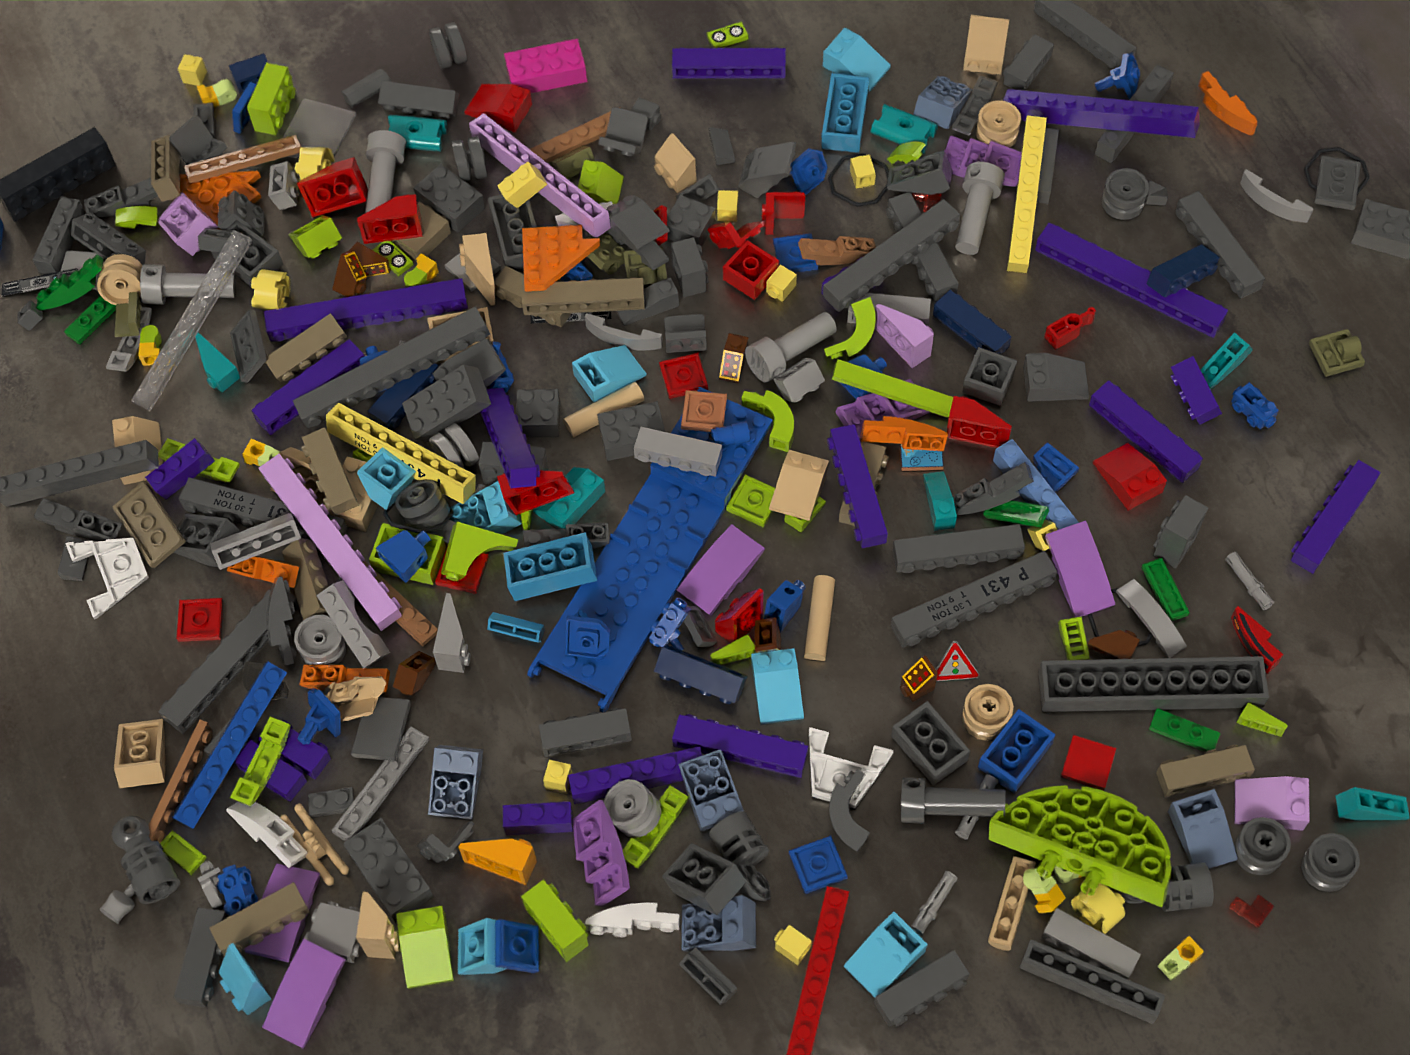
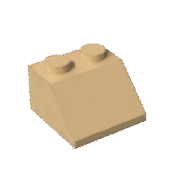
M671 134L655 155L654 168L658 175H662L665 178L668 187L673 188L679 193L696 183L695 158L674 134Z

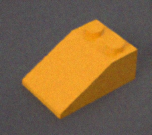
M514 839L460 843L458 847L464 862L527 885L537 862L532 844L524 839H519L518 841Z

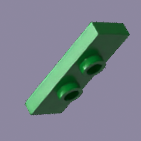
M100 296L64 330V333L80 345L116 310V305L110 304Z
M1011 500L1002 505L987 509L983 514L988 519L1041 528L1049 513V509L1047 506Z
M1163 558L1142 564L1141 568L1161 608L1170 620L1174 621L1189 616L1190 612Z
M1158 708L1149 727L1150 731L1204 752L1215 750L1220 736V732Z

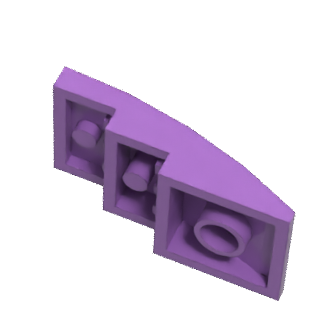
M950 135L945 153L951 165L953 175L964 178L968 165L974 162H987L1003 170L1005 173L1003 185L1016 187L1022 152L990 141L988 145L972 138L967 142Z
M911 379L904 380L906 382L914 384ZM874 393L857 397L854 403L840 406L836 410V414L844 426L855 424L860 442L864 420L882 421L883 416L916 420L929 413V411Z
M1086 520L1046 534L1045 539L1053 555L1052 561L1060 577L1058 581L1074 618L1083 617L1090 613L1115 606L1102 560Z
M731 524L702 556L678 587L677 591L712 616L722 600L727 599L738 582L741 583L765 548Z
M598 800L572 820L576 860L584 861L586 883L593 884L595 905L603 907L630 889L626 862L614 824L604 802Z
M276 863L262 899L294 882L308 910H310L313 903L312 896L320 880V873L295 867L288 868L286 865ZM306 916L301 921L291 922L286 925L279 933L269 934L259 944L247 946L245 953L290 962L306 926Z
M303 939L280 984L262 1028L304 1049L327 1007L325 1003L336 985L335 980L346 960Z

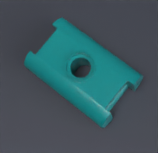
M884 104L882 116L879 121L874 120L872 124L871 134L897 144L913 141L923 142L925 147L921 152L925 153L929 137L934 138L938 124Z
M399 115L388 116L390 125L388 131L401 135L406 140L405 148L442 151L441 137L442 134L447 132L446 120Z

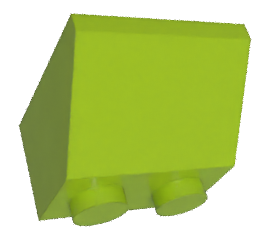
M584 160L578 188L598 204L611 201L612 204H617L624 176L604 162Z
M322 215L288 234L303 256L311 257L312 259L321 255V250L327 247L328 249L335 247L339 244L338 241L342 239L332 219Z

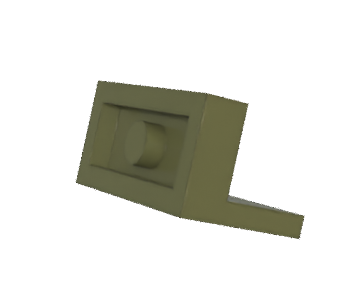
M581 146L550 161V164L555 166L557 171L566 179H569L582 172L584 160H596L590 147Z
M129 292L128 303L116 304L115 337L140 335L141 302L137 292Z

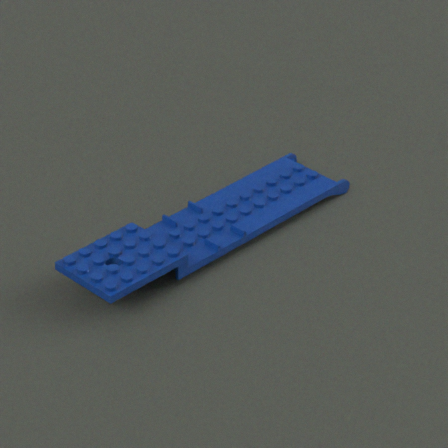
M701 387L697 390L699 392H710ZM727 399L724 426L746 421L748 428H752V433L750 434V442L722 446V458L716 477L711 475L704 476L698 472L682 471L676 467H664L658 463H651L650 476L633 503L629 504V509L614 533L610 534L609 544L604 547L595 562L597 581L582 584L530 665L527 676L531 678L535 675L538 676L541 672L540 665L543 664L606 695L604 699L601 698L599 700L598 706L600 707L599 711L602 713L608 710L620 684L652 633L650 631L656 620H660L663 615L661 613L663 608L672 600L678 587L725 512L731 500L732 490L772 426L773 419ZM682 416L671 432L672 434L713 443L709 438L711 432L681 429ZM579 610H582L583 613L587 614L588 618L600 619L611 630L609 652L598 659L565 655L567 615L574 616Z

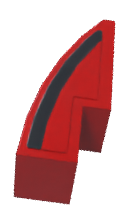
M1237 606L1231 616V620L1239 640L1251 657L1263 656L1265 672L1269 674L1280 662L1284 654L1268 642L1272 634Z

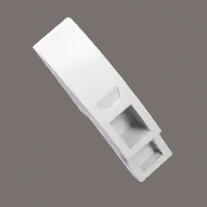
M236 802L227 808L226 811L256 842L261 839L288 868L306 857L308 852L293 838L295 831L269 809L256 802L252 806Z
M633 903L599 912L586 919L585 926L591 934L603 935L604 932L613 933L617 937H626L627 934H633V926H637L641 930H650L651 927L660 928L664 932H673L674 929L679 930L680 916L679 914L658 912L657 903Z

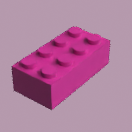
M578 38L504 53L510 84L528 89L531 93L587 82L586 67Z

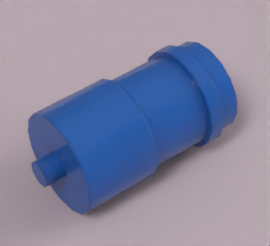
M746 421L711 429L713 443L721 444L722 446L750 442V434L752 433V428H748Z

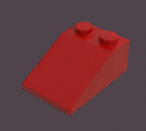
M482 84L464 112L475 118L485 114L502 128L516 132L532 106L531 92L514 84Z
M354 157L336 162L297 182L312 217L365 202L368 197L369 189Z
M416 194L394 197L357 218L364 244L423 237L422 220Z
M965 396L953 397L946 431L948 434L947 438L998 448L1009 441L1012 427L1010 424L975 400Z
M1129 443L1093 461L1095 467L1128 511L1164 491L1167 482L1166 478L1153 462Z
M539 470L540 476L536 478V486L510 488L505 473L497 476L504 500L513 513L518 515L574 494V490L563 472Z
M759 588L744 593L740 598H735L730 604V608L725 613L722 612L717 616L715 632L728 643H732L747 635L755 627V620L763 619V590Z

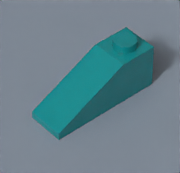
M196 332L194 335L204 370L208 377L206 381L213 389L217 387L223 393L240 379L237 367L199 332Z
M1235 332L1200 369L1210 390L1236 369L1253 351L1252 347Z
M944 471L923 474L934 531L955 528L957 514Z
M1357 787L1336 795L1338 815L1341 818L1352 820L1410 819L1407 799L1403 796Z

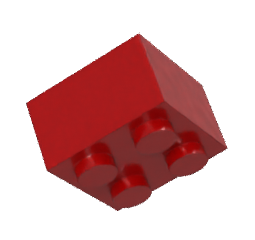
M747 240L723 266V280L755 300L767 287V280L779 267V260Z

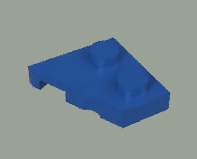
M1048 442L1033 456L1038 472L1055 493L1079 471L1077 465Z

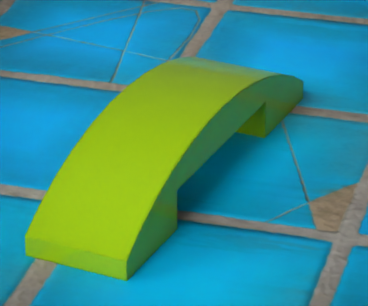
M167 438L158 453V457L166 461L183 448L185 444ZM213 457L215 461L198 474V476L216 481L231 482L240 463L224 457H220V459Z
M269 717L260 735L262 740L244 777L239 778L230 796L231 799L248 806L254 804L278 763L289 734L290 724Z
M671 785L667 788L659 799L661 816L655 828L645 836L631 838L622 850L627 863L638 869L649 858L679 816L689 798L687 795Z

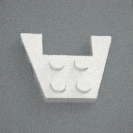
M134 538L65 543L73 563L94 555L108 592L87 600L94 619L99 618L149 578Z
M810 727L809 749L812 797L830 801L835 785L838 783L845 788L847 784L844 781L851 771L855 773L858 769L865 774V777L850 799L849 807L855 809L892 758L894 750L874 745L869 765L858 764L824 754L829 732Z

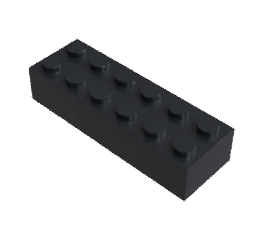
M93 127L1 178L0 200L14 222L33 211L42 208L49 202L58 199L65 193L76 189L81 184L111 169L116 163L106 141L98 130Z

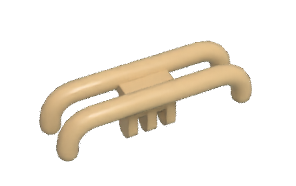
M296 804L294 809L308 828V831L304 832L303 837L287 815L283 814L280 818L295 831L293 838L308 852L306 858L316 872L320 873V877L325 884L332 886L334 878L319 859L327 854L343 875L349 873V867L312 820L303 805Z

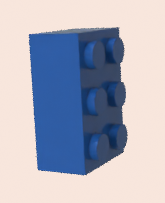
M1018 709L982 755L978 769L985 774L995 777L999 784L1015 794L1051 747L1056 734Z

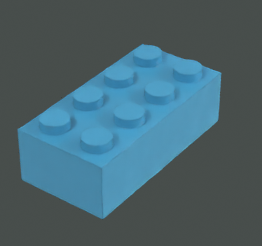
M831 73L821 149L860 152L869 90V77Z
M586 532L503 553L507 587L514 601L597 581L593 549Z

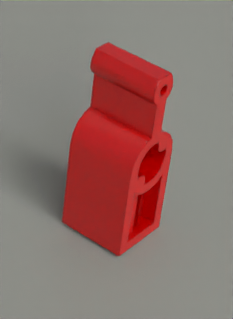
M1089 307L1081 315L1070 313L1046 327L1044 338L1054 350L1076 339L1083 326L1093 323L1096 313L1095 308Z

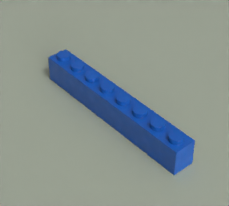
M270 662L264 664L172 816L173 819L194 829L286 676V671Z

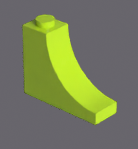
M457 521L452 528L441 574L446 575V578L452 581L461 580L466 576L469 566L477 556L492 550L513 551L517 547L518 539Z

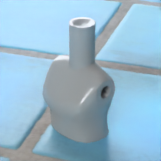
M130 884L124 892L114 890L100 908L104 915L118 924L135 906L134 901L131 899L135 893L132 885Z

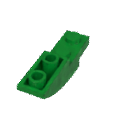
M97 254L92 259H87L83 267L79 271L75 270L70 277L63 274L59 278L53 279L46 290L43 289L38 293L36 308L38 310L59 307L89 292L95 287L96 275L103 267V258Z

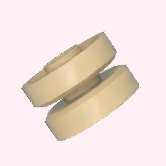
M992 101L984 105L978 115L976 129L978 141L988 145L990 141L1011 148L1018 139L1021 124V115L1017 107L1005 101Z
M125 254L108 257L103 262L97 282V289L101 297L113 305L128 303L129 292H137L140 298L142 264L134 257Z
M993 684L978 685L972 689L965 699L962 713L963 725L969 734L977 739L986 741L996 739L1012 718L1014 706L1010 695L1003 688Z

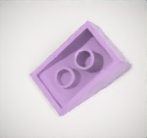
M183 192L180 193V196H177L157 219V222L173 241L192 256L200 251L198 235L205 228H218L217 224Z
M876 305L875 329L911 368L931 356L934 333L928 325H925L921 320L884 305Z
M1282 776L1235 780L1234 824L1245 825L1254 818L1265 817L1274 819L1282 824L1285 829L1303 831L1309 823V779Z

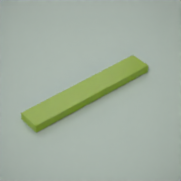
M837 359L832 376L834 381L947 418L949 417L953 401L952 396Z

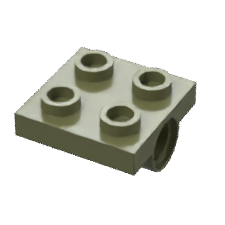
M605 232L597 237L600 238V246L587 257L601 270L603 269L608 275H611L619 269L620 265L625 264L623 253L625 250ZM588 236V237H584L583 239H591V238H595V237H593V236Z
M634 250L623 252L627 279L631 277L643 278L644 289L654 283L667 279L665 264L652 270L642 262L641 256Z
M1348 329L1310 339L1309 346L1325 377L1363 367L1365 364L1361 355V342L1357 336H1351Z

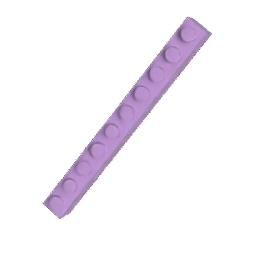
M482 114L469 123L472 137L478 136L481 147L513 173L526 162L531 163L540 170L548 185L538 193L578 225H582V228L593 237L597 238L611 228L609 213L606 209L487 115Z
M280 454L276 455L259 467L260 472L342 581L344 580L352 594L380 631L384 630L402 617L399 611L401 605L395 597L390 599L386 594L389 590L382 581L379 583L374 577L377 574L370 565L366 567L363 564L365 559L359 550L354 552L350 547L353 545L352 541L346 534L341 535L339 532L341 527L336 520H330L327 517L329 511L323 503L318 505L315 501L318 497L311 488L308 490L305 488L304 484L306 482L300 473L295 475L292 471L295 467L288 458L283 459Z

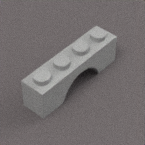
M344 580L330 585L316 595L363 668L375 664L391 653L379 634L370 631L359 619L354 607L355 597Z

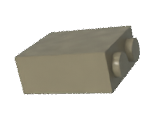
M421 202L418 203L422 220L423 237L391 241L416 262V258L421 253L428 256L451 233L448 219L443 215H438L429 205L425 206Z

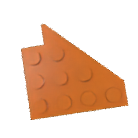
M258 171L229 172L199 182L189 183L186 174H180V193L183 192L218 226V203L223 197H227L235 190L239 194L245 195L253 204L262 198L261 194L251 186L261 178V175Z
M582 225L522 228L525 292L545 291L596 250L600 246V238L583 239Z

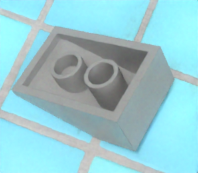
M446 593L433 655L439 670L464 673L465 666L470 664L471 654L468 653V644H465L451 594Z

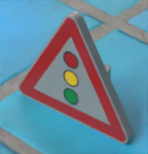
M957 641L951 643L935 669L938 672L936 681L979 677V672Z

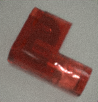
M912 193L915 201L924 202L923 212L928 211L939 203L942 193L932 195Z
M1260 895L1256 897L1251 906L1238 896L1229 906V908L1257 928L1260 927L1274 907V905Z

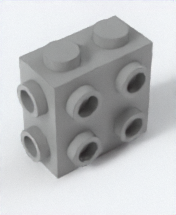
M328 901L327 904L320 902L318 909H315L312 914L311 921L313 925L311 931H307L305 939L344 958L346 962L354 963L355 957H359L362 949L356 938L360 908L349 907V909H346L335 902Z

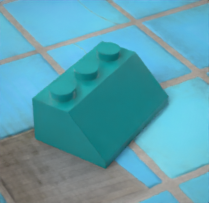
M573 467L565 477L572 486L574 494L534 508L533 512L555 529H565L567 524H576L605 493V485L602 478L588 468Z

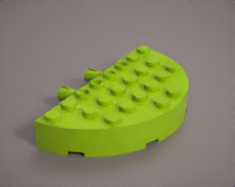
M1065 785L1045 787L1018 796L1017 800L1013 803L1005 804V817L1004 811H998L990 820L988 840L1042 860L1037 868V873L1041 877L1047 871L1044 878H1049L1057 866L1085 877L1086 879L1080 888L1085 894L1091 888L1088 895H1093L1099 883L1160 907H1163L1166 900L1171 874L1170 850L1167 841L1159 827L1148 815L1145 817L1137 811L1138 807L1119 796L1089 787H1082L1081 789H1068V786Z

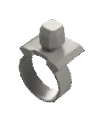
M206 861L200 865L202 875L198 877V880L210 905L215 910L224 905L215 887L219 881L218 875L223 874L219 867L214 868L211 862Z

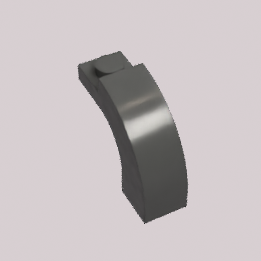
M858 769L855 773L851 771L844 781L847 784L845 788L838 783L835 785L829 804L830 818L836 833L844 843L857 852L871 834L859 826L850 814V799L865 777V774Z

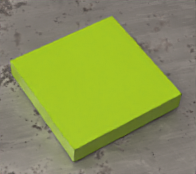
M745 474L729 501L726 511L764 528L773 512L769 510L775 487Z

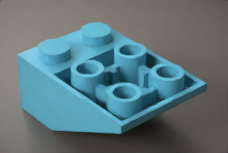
M626 345L591 352L572 362L575 378L593 403L647 376Z
M498 481L473 494L464 504L459 502L451 507L454 511L453 516L450 518L451 521H458L498 534L506 533L522 524L520 514L515 515L504 500Z
M893 912L846 962L844 968L866 990L876 997L889 989L926 952L928 944Z

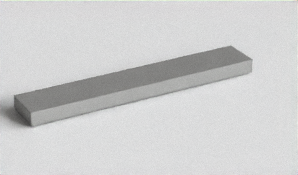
M413 727L407 730L401 738L396 760H385L333 827L332 833L347 841L364 828L428 743L429 737Z

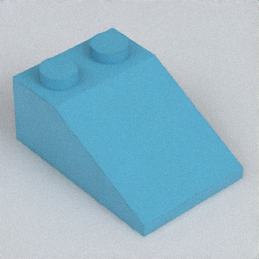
M844 28L823 52V67L835 74L869 77L868 92L874 88L891 68V65L860 35L847 28Z
M795 648L751 654V666L760 724L804 719Z
M233 943L230 944L219 970L223 978L219 982L226 993L231 991L235 998L231 1001L238 1011L243 1009L249 1015L271 1000V997L247 960Z

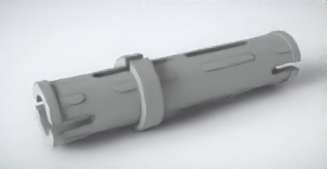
M1233 552L1225 558L1226 562H1228L1248 589V594L1256 599L1262 610L1270 608L1275 602L1267 594L1263 583L1255 578L1238 553Z
M986 774L979 789L994 790L998 780ZM964 816L955 833L963 839H968L979 816H973L969 824L967 822L970 816Z
M949 871L944 872L926 904L920 907L919 915L910 926L918 935L923 936L931 920H935L937 910L954 883L958 880L953 873Z

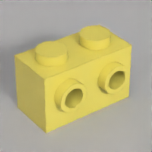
M526 162L497 186L505 200L518 208L548 184L540 170L531 163Z

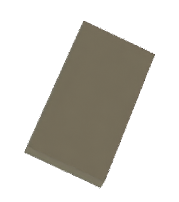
M144 480L112 506L152 568L157 567L186 542L149 484Z

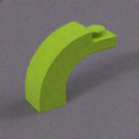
M870 297L851 304L856 321L855 331L848 340L825 348L826 358L831 357L832 360L843 356L842 352L846 351L849 359L862 351L868 344L876 321L875 309Z
M766 390L764 396L756 392L744 391L742 406L773 419L774 426L769 436V447L788 452L794 438V417L788 404L780 396Z

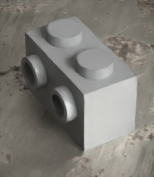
M288 161L270 167L268 196L279 210L296 206L299 196L297 182L300 181V175L296 173Z
M804 358L775 377L774 381L784 400L797 402L807 392L818 389L825 379L816 361Z

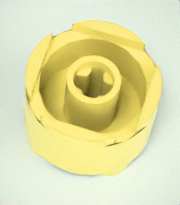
M301 147L299 162L295 164V171L302 180L330 166L331 162H335L331 149L325 147Z
M265 269L260 270L257 277H253L251 282V288L254 289V296L251 302L252 307L262 310L286 308L287 303H284V300L290 294V278L285 276L287 273Z
M1099 883L1093 895H1088L1091 888L1088 889L1086 894L1081 891L1071 900L1074 911L1079 910L1082 914L1079 919L1083 923L1106 934L1125 916L1123 907L1125 900L1119 893H1113L1106 885Z

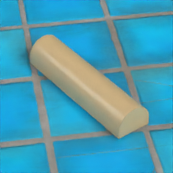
M634 381L563 418V423L574 438L598 425L597 414L633 407L644 401L643 393L639 385Z
M827 575L814 577L804 659L826 660L835 579Z
M1013 856L988 939L989 944L995 948L1006 951L1012 948L1029 888L1023 882V875L1026 870L1036 867L1035 861Z

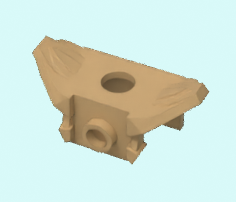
M382 676L354 677L353 680L337 684L333 682L324 690V694L332 704L335 703L339 706L338 710L341 714V721H349L373 714L378 697L383 693L387 683Z

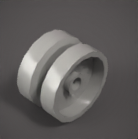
M455 423L445 428V436L437 433L429 439L435 454L463 469L464 465L471 467L479 461V456L472 442Z
M314 615L306 618L295 631L294 642L306 665H338L343 660L347 650V643L329 616Z
M628 779L618 782L605 796L604 804L614 826L628 837L638 838L645 836L659 822L661 816L659 800L637 780Z

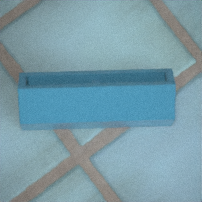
M492 612L488 618L487 630L539 643L542 641L545 627L543 624ZM495 622L512 626L513 629L497 626ZM520 628V629H524V630L536 632L537 635H533V634L521 632V631H518V629Z

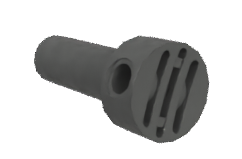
M902 778L901 823H925V814L993 817L998 811H1004L1005 817V790L926 787L925 778Z

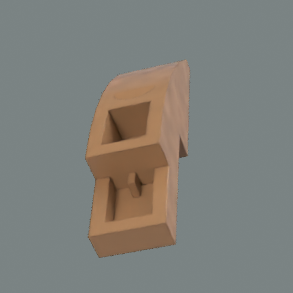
M839 236L836 241L801 238L798 242L802 259L815 260L816 265L854 263L876 248L873 238Z

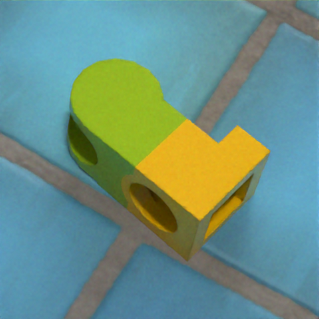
M421 253L416 258L418 265L404 276L405 286L412 287L429 284L439 273L437 263Z
M154 325L143 327L140 333L138 356L143 366L163 365L164 357L159 349L162 337Z

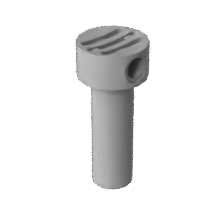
M379 130L370 133L368 136V146L365 155L372 162L365 213L391 199L395 166L403 163L406 140L395 132Z
M974 162L967 166L963 189L968 193V198L955 246L963 254L973 255L978 253L991 199H995L1001 194L1005 173L994 164Z
M143 264L140 275L142 303L165 304L166 296L235 298L236 277L235 274L167 273L164 264Z
M822 312L774 341L771 338L763 337L746 347L745 357L747 363L758 379L768 382L786 370V361L836 333V323L830 314Z

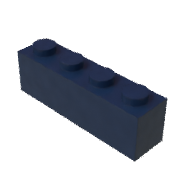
M1201 244L1154 267L1147 285L1165 298L1185 287H1189L1196 281H1201L1208 275H1213L1218 268L1217 263L1220 257Z
M949 290L934 304L933 316L977 350L979 347L1002 355L1010 347L1012 336L1005 329L998 327L991 318L981 314L975 306L968 304L961 295Z
M434 363L428 369L421 370L410 378L403 379L391 388H388L367 411L369 418L391 431L396 429L406 416L402 403L436 382L432 373L439 368L438 365Z
M669 645L662 647L654 672L659 673V677L668 681L674 679L679 681V685L685 688L694 687L700 689L699 693L703 695L720 697L719 700L726 704L739 701L747 679V675Z

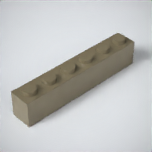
M643 278L571 280L568 282H555L545 291L525 292L524 284H522L524 315L645 309Z

